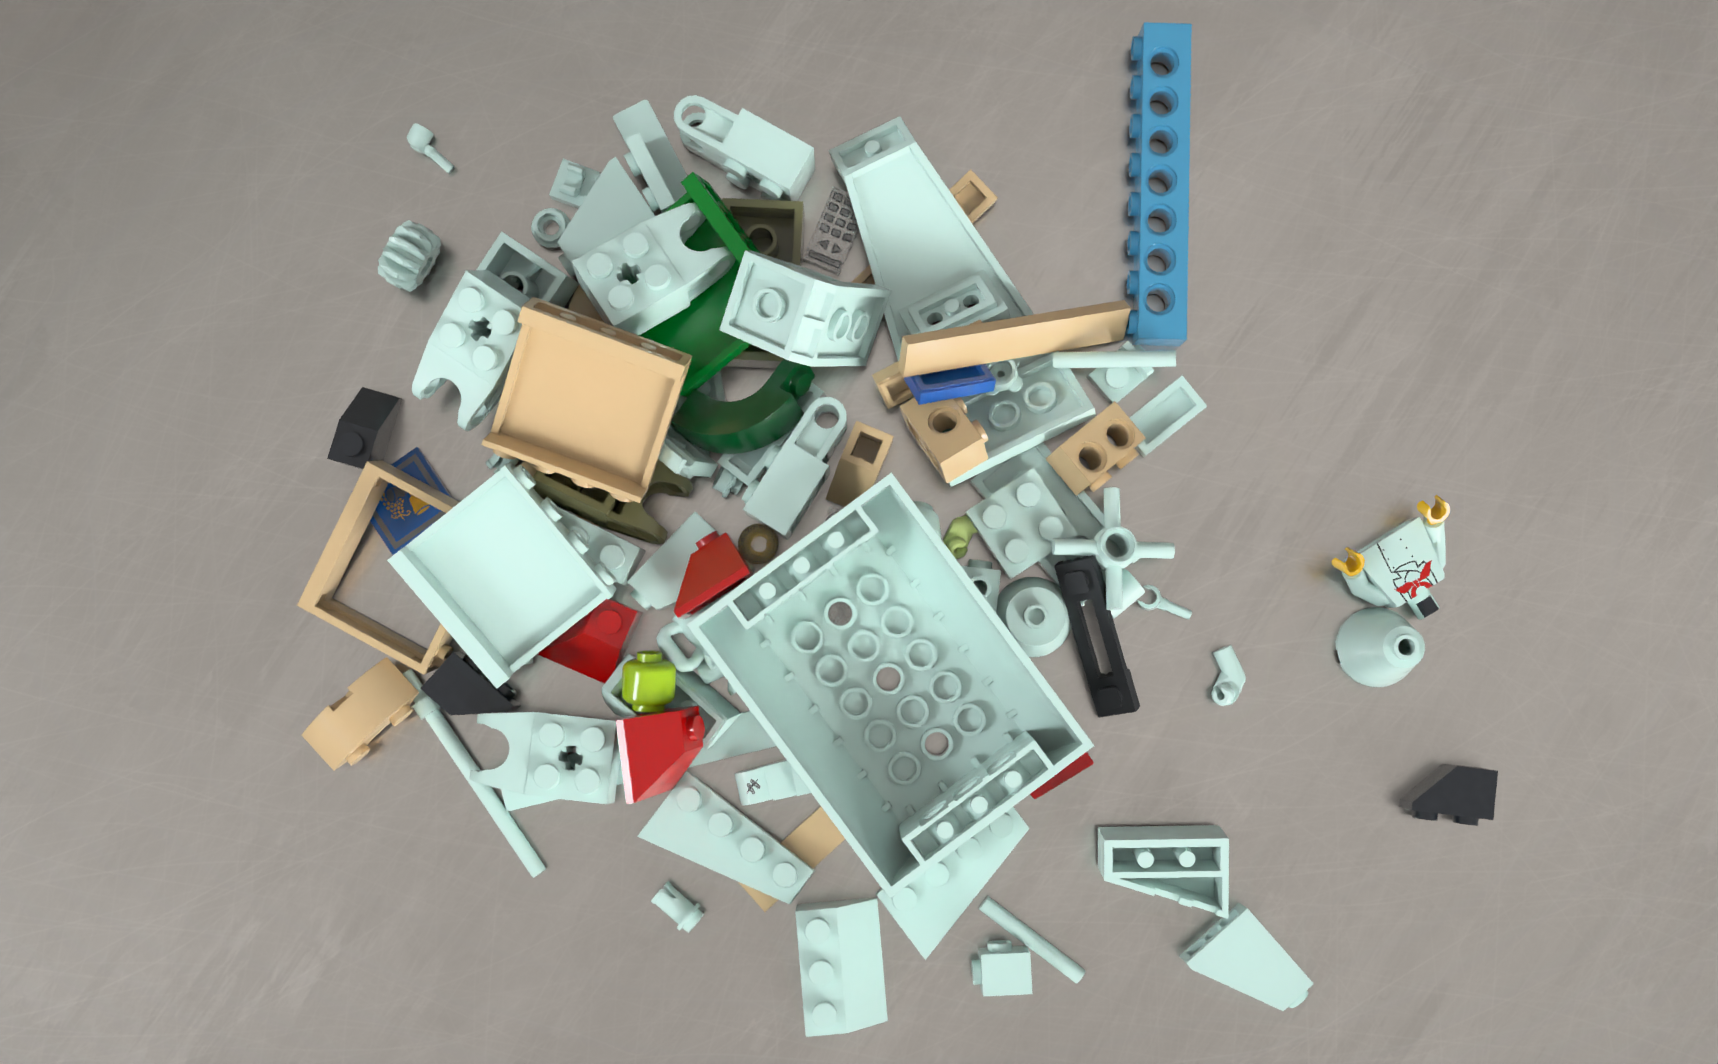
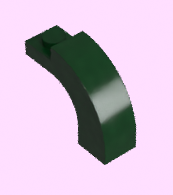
M783 358L767 382L757 392L742 400L732 402L719 401L694 389L674 415L671 422L685 440L704 450L721 454H738L754 451L775 442L801 420L804 412L797 401L807 393L812 380L815 378V374L810 366Z

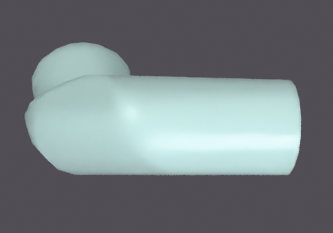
M1228 645L1213 652L1221 672L1211 695L1214 702L1221 706L1231 705L1237 700L1246 680L1245 673L1232 645Z

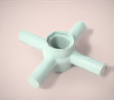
M1108 487L1103 489L1104 529L1100 530L1093 540L1053 538L1051 550L1053 555H1095L1101 569L1105 570L1106 609L1122 610V569L1128 566L1133 558L1173 559L1175 546L1174 543L1136 541L1131 531L1121 527L1120 489ZM1106 540H1111L1119 546L1120 557H1114L1109 554L1106 549Z

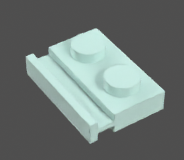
M670 424L659 460L674 473L689 479L693 476L711 478L718 464L696 445L685 440L681 433Z

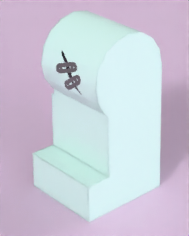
M786 759L734 774L741 806L811 793Z

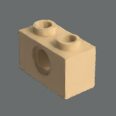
M914 397L899 406L906 427L946 484L988 460L984 445L985 442L989 441L988 436L978 420L970 422L965 415L968 413V410L961 397L921 405L918 404ZM952 428L951 431L942 433V431Z

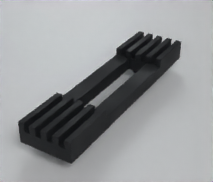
M1084 556L1074 560L1059 561L1054 565L1098 718L1136 712L1140 707L1130 669H1127L1111 610L1106 609V585L1096 556ZM1092 599L1112 672L1107 674L1100 672L1080 601Z

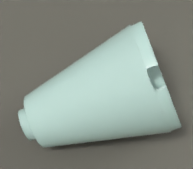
M1383 607L1366 608L1350 615L1340 626L1335 641L1343 671L1355 682L1369 687L1390 686L1402 680L1421 661L1425 652V643L1421 634L1400 614Z

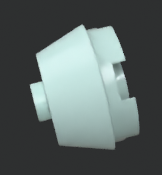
M1039 577L1021 578L1007 585L998 596L996 614L1028 657H1040L1050 654L1058 649L1067 639L1072 626L1061 589L1053 582Z

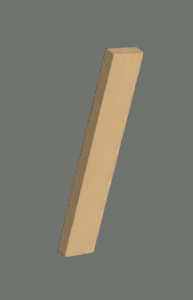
M1125 300L905 335L902 336L898 369L903 377H910L1124 340L1131 307Z

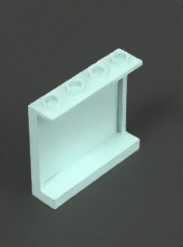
M512 462L503 466L491 478L387 560L496 689L510 679L516 670L605 599L609 600L617 590L613 585L616 578L610 569L601 561L598 564L593 561L586 552L590 547L585 539L576 530L568 531L559 520L563 517V514L556 504L548 497L543 500L533 489L536 482L531 474L522 465L515 467Z

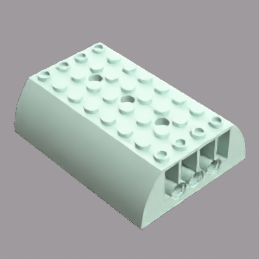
M892 472L687 624L688 628L889 898L1094 746ZM845 602L851 607L852 617L848 623L836 625L831 622L828 610L832 604ZM885 667L895 668L900 674V682L892 690L882 689L876 681L878 672ZM934 732L943 733L948 738L947 749L939 755L931 754L925 748L926 738Z

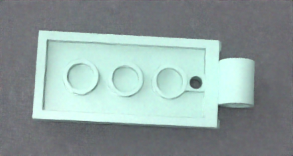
M1043 442L979 473L970 481L979 494L986 499L1034 467L1078 533V536L1073 539L1093 540L1094 536L1104 529V514L1084 490L1077 496L1072 492L1046 461V458L1052 452ZM1106 540V549L1109 554L1114 557H1120L1119 546L1111 540ZM1050 553L1037 563L1060 588L1054 565L1059 561L1074 560L1084 556L1053 555ZM1133 558L1131 563L1134 564L1140 558ZM1125 568L1122 569L1123 609L1111 610L1113 619L1145 593L1140 583ZM1101 569L1106 585V573L1105 570ZM1086 600L1080 601L1081 606H1084Z

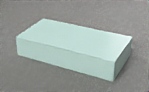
M1183 376L1179 377L1130 417L1131 421L1146 437L1135 447L1143 457L1207 407Z

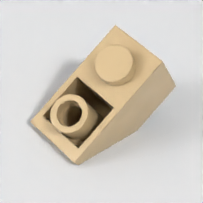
M856 421L839 460L825 500L845 507L874 486L893 443L894 436Z

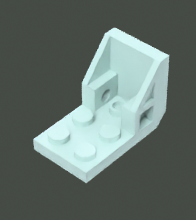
M745 250L719 330L786 360L807 366H866L892 290L874 284L842 282L809 268Z

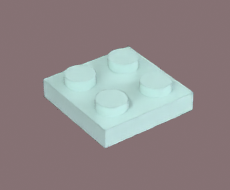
M1034 467L965 512L1009 580L1052 553L1051 545L1053 538L1073 539L1078 536V533Z

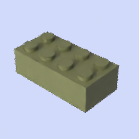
M722 198L726 207L761 254L802 266L805 217L803 201ZM751 344L726 366L776 369L783 358Z

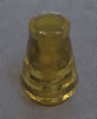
M758 523L746 527L738 539V548L745 560L753 564H764L770 561L776 555L779 547L775 531L765 524ZM759 537H764L767 540V548L763 552H757L754 549V541Z

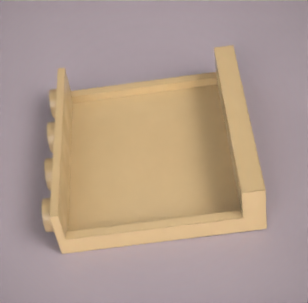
M532 297L521 307L517 321L522 323L491 432L483 439L482 445L493 449V452L502 458H518L532 463L533 468L540 472L548 474L556 472L570 477L571 481L578 486L585 488L597 487L610 492V495L619 501H635L640 503L649 489L692 355Z

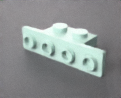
M642 100L615 114L613 120L630 151L623 155L634 177L642 174L648 185L642 192L652 212L660 209L664 213L687 193L681 184V181L687 177V174L649 101Z

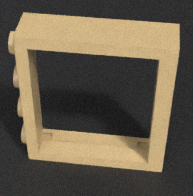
M383 460L367 461L297 606L425 675L438 669L453 652V647L449 646L453 637L442 624H440L428 650L334 600L332 597L388 483L397 486L445 513L460 502Z

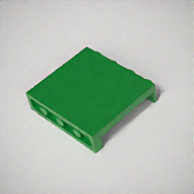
M694 172L681 181L687 193L665 212L684 204L696 203L706 219L695 233L687 239L684 245L694 251H707L711 248L726 246L734 255L736 261L721 279L690 301L689 307L638 335L692 355L680 393L681 396L687 398L694 389L700 388L751 345L719 329L745 250L760 253L710 183Z

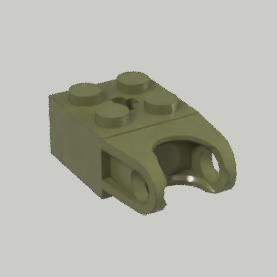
M659 459L649 489L640 503L635 501H619L613 498L610 492L597 487L585 488L578 486L571 481L570 477L556 472L548 474L537 470L533 476L536 482L533 489L540 497L544 499L548 497L556 505L603 528L652 544L665 543L668 532L645 512L642 506L643 502L649 496L657 493L688 497L693 490L692 483L686 477L674 473Z

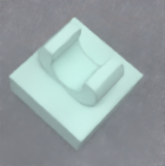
M563 159L549 196L553 200L579 209L601 173Z

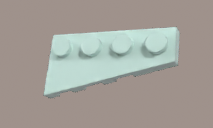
M688 771L682 776L637 836L787 904H791L816 871Z
M1014 807L1010 808L891 898L887 896L882 888L876 892L878 898L925 960L1030 829Z

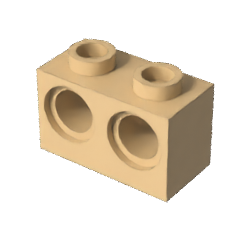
M1114 401L1046 458V461L1076 496L1087 487L1092 492H1095L1112 478L1107 470L1115 464L1121 470L1139 455L1134 448L1146 437ZM1107 435H1110L1115 440L1117 446L1109 442ZM1079 457L1084 458L1088 462L1090 469L1085 468L1080 463Z

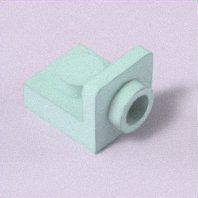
M1127 341L1117 351L1145 350L1140 345L1133 346ZM1152 367L1096 368L1087 378L1111 405L1114 401L1118 403L1149 377L1154 370Z

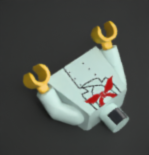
M1435 495V505L1430 509V506L1422 500L1417 504V510L1424 516L1423 521L1420 517L1408 519L1357 551L1346 547L1345 550L1348 552V557L1344 559L1345 563L1335 557L1332 560V565L1342 571L1351 593L1371 604L1387 608L1399 607L1407 602L1418 620L1436 612L1440 607L1428 588L1445 578L1443 571L1446 565L1444 520L1450 513L1448 503L1438 495Z

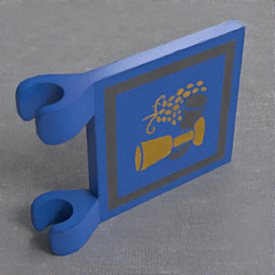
M414 448L391 464L451 497L420 448ZM388 483L370 521L391 554L394 555L446 513Z

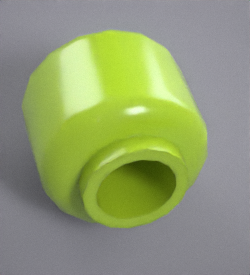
M653 650L638 651L637 658L631 659L623 665L622 698L627 703L632 704V710L638 712H660L665 709L666 704L674 700L676 667L671 661L662 659V652Z

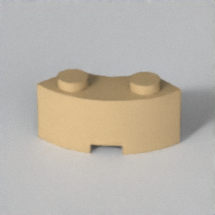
M387 657L347 687L349 689L347 694L334 704L328 705L302 734V737L333 771L346 762L351 766L356 764L370 751L367 745L390 723L393 726L398 725L413 711L409 705L419 694V691Z

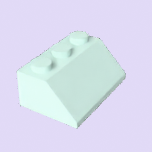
M877 897L797 904L795 914L806 1037L845 1034L888 1021Z

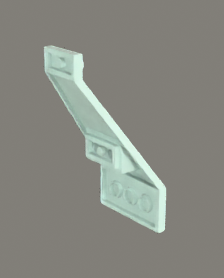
M900 116L828 150L833 164L847 186L875 285L892 290L884 315L898 361L900 359L902 336L967 326L979 319L982 323L1034 315L925 156ZM971 304H976L970 308H967ZM940 321L939 323H937V324H935V325H931V324L934 323V322ZM1053 352L1018 358L1020 364L1017 367L1018 376L1023 380V386L1017 392L1005 390L998 392L995 396L981 393L961 397L968 410V413L965 415L970 422L978 420L988 436L989 441L984 443L988 460L949 482L951 487L1096 417L1093 404L1071 369L1053 368ZM1004 372L998 373L999 378H1003L1005 376ZM952 428L946 429L942 431V433L949 432L952 430Z

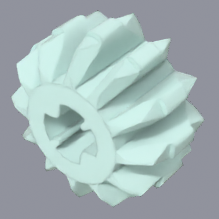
M410 220L404 222L396 228L395 233L392 237H389L387 245L383 248L384 251L378 259V274L385 278L388 283L399 289L403 288L409 292L413 291L423 283L424 278L429 275L432 266L435 264L436 257L440 253L441 238L420 223L417 224Z

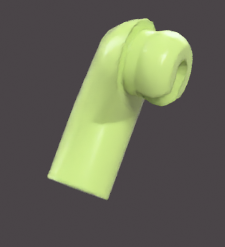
M967 515L956 517L952 520L943 538V542L955 559H960L966 555L969 542L973 534L978 533Z

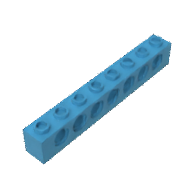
M1144 22L1138 36H1133L1131 42V60L1137 61V75H1132L1130 98L1137 99L1136 114H1131L1129 126L1130 138H1136V153H1131L1129 158V177H1135V192H1130L1128 215L1135 216L1134 231H1129L1127 242L1128 255H1134V271L1129 270L1127 275V294L1133 295V310H1130L1126 332L1127 334H1133L1132 345L1181 346L1187 340L1192 24ZM1151 63H1163L1168 68L1169 73L1166 75L1155 73L1151 68ZM1155 100L1163 102L1168 108V113L1158 114L1154 112L1150 102ZM1152 139L1162 140L1166 144L1168 152L1157 153L1153 151L1149 141ZM1149 179H1162L1167 186V191L1164 193L1153 191L1149 185ZM1156 216L1163 219L1166 224V231L1156 232L1152 230L1148 224V218ZM1151 255L1161 257L1166 264V270L1163 272L1152 270L1148 265L1147 258ZM1151 294L1159 295L1165 302V310L1161 312L1153 311L1147 304V296Z

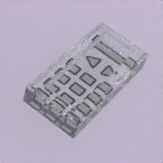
M833 186L803 256L804 262L840 276L859 231L848 192Z

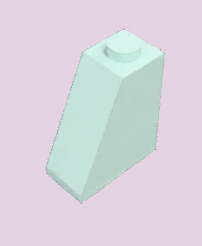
M616 157L607 163L557 241L564 252L558 259L570 277L576 275L571 261L640 222L655 216Z
M694 512L627 581L634 588L630 595L646 610L651 606L656 610H663L675 605L690 555L698 550L695 543L716 530L697 512ZM745 559L753 572L755 568Z
M1240 903L1228 912V919L1222 917L1179 956L1192 970L1281 1011L1301 1004L1309 994L1307 990L1314 984L1250 910Z

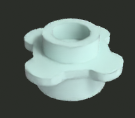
M1018 358L986 363L996 379L994 391L986 392V394L995 396L1000 391L1010 390L1017 392L1022 388L1023 380L1018 376L1017 367L1020 364ZM1004 372L1005 376L1003 378H999L998 373Z

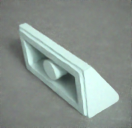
M676 669L675 698L671 703L665 705V709L699 706V714L705 726L703 747L706 750L710 749L734 723L740 712L709 684L706 685L693 670L680 672Z

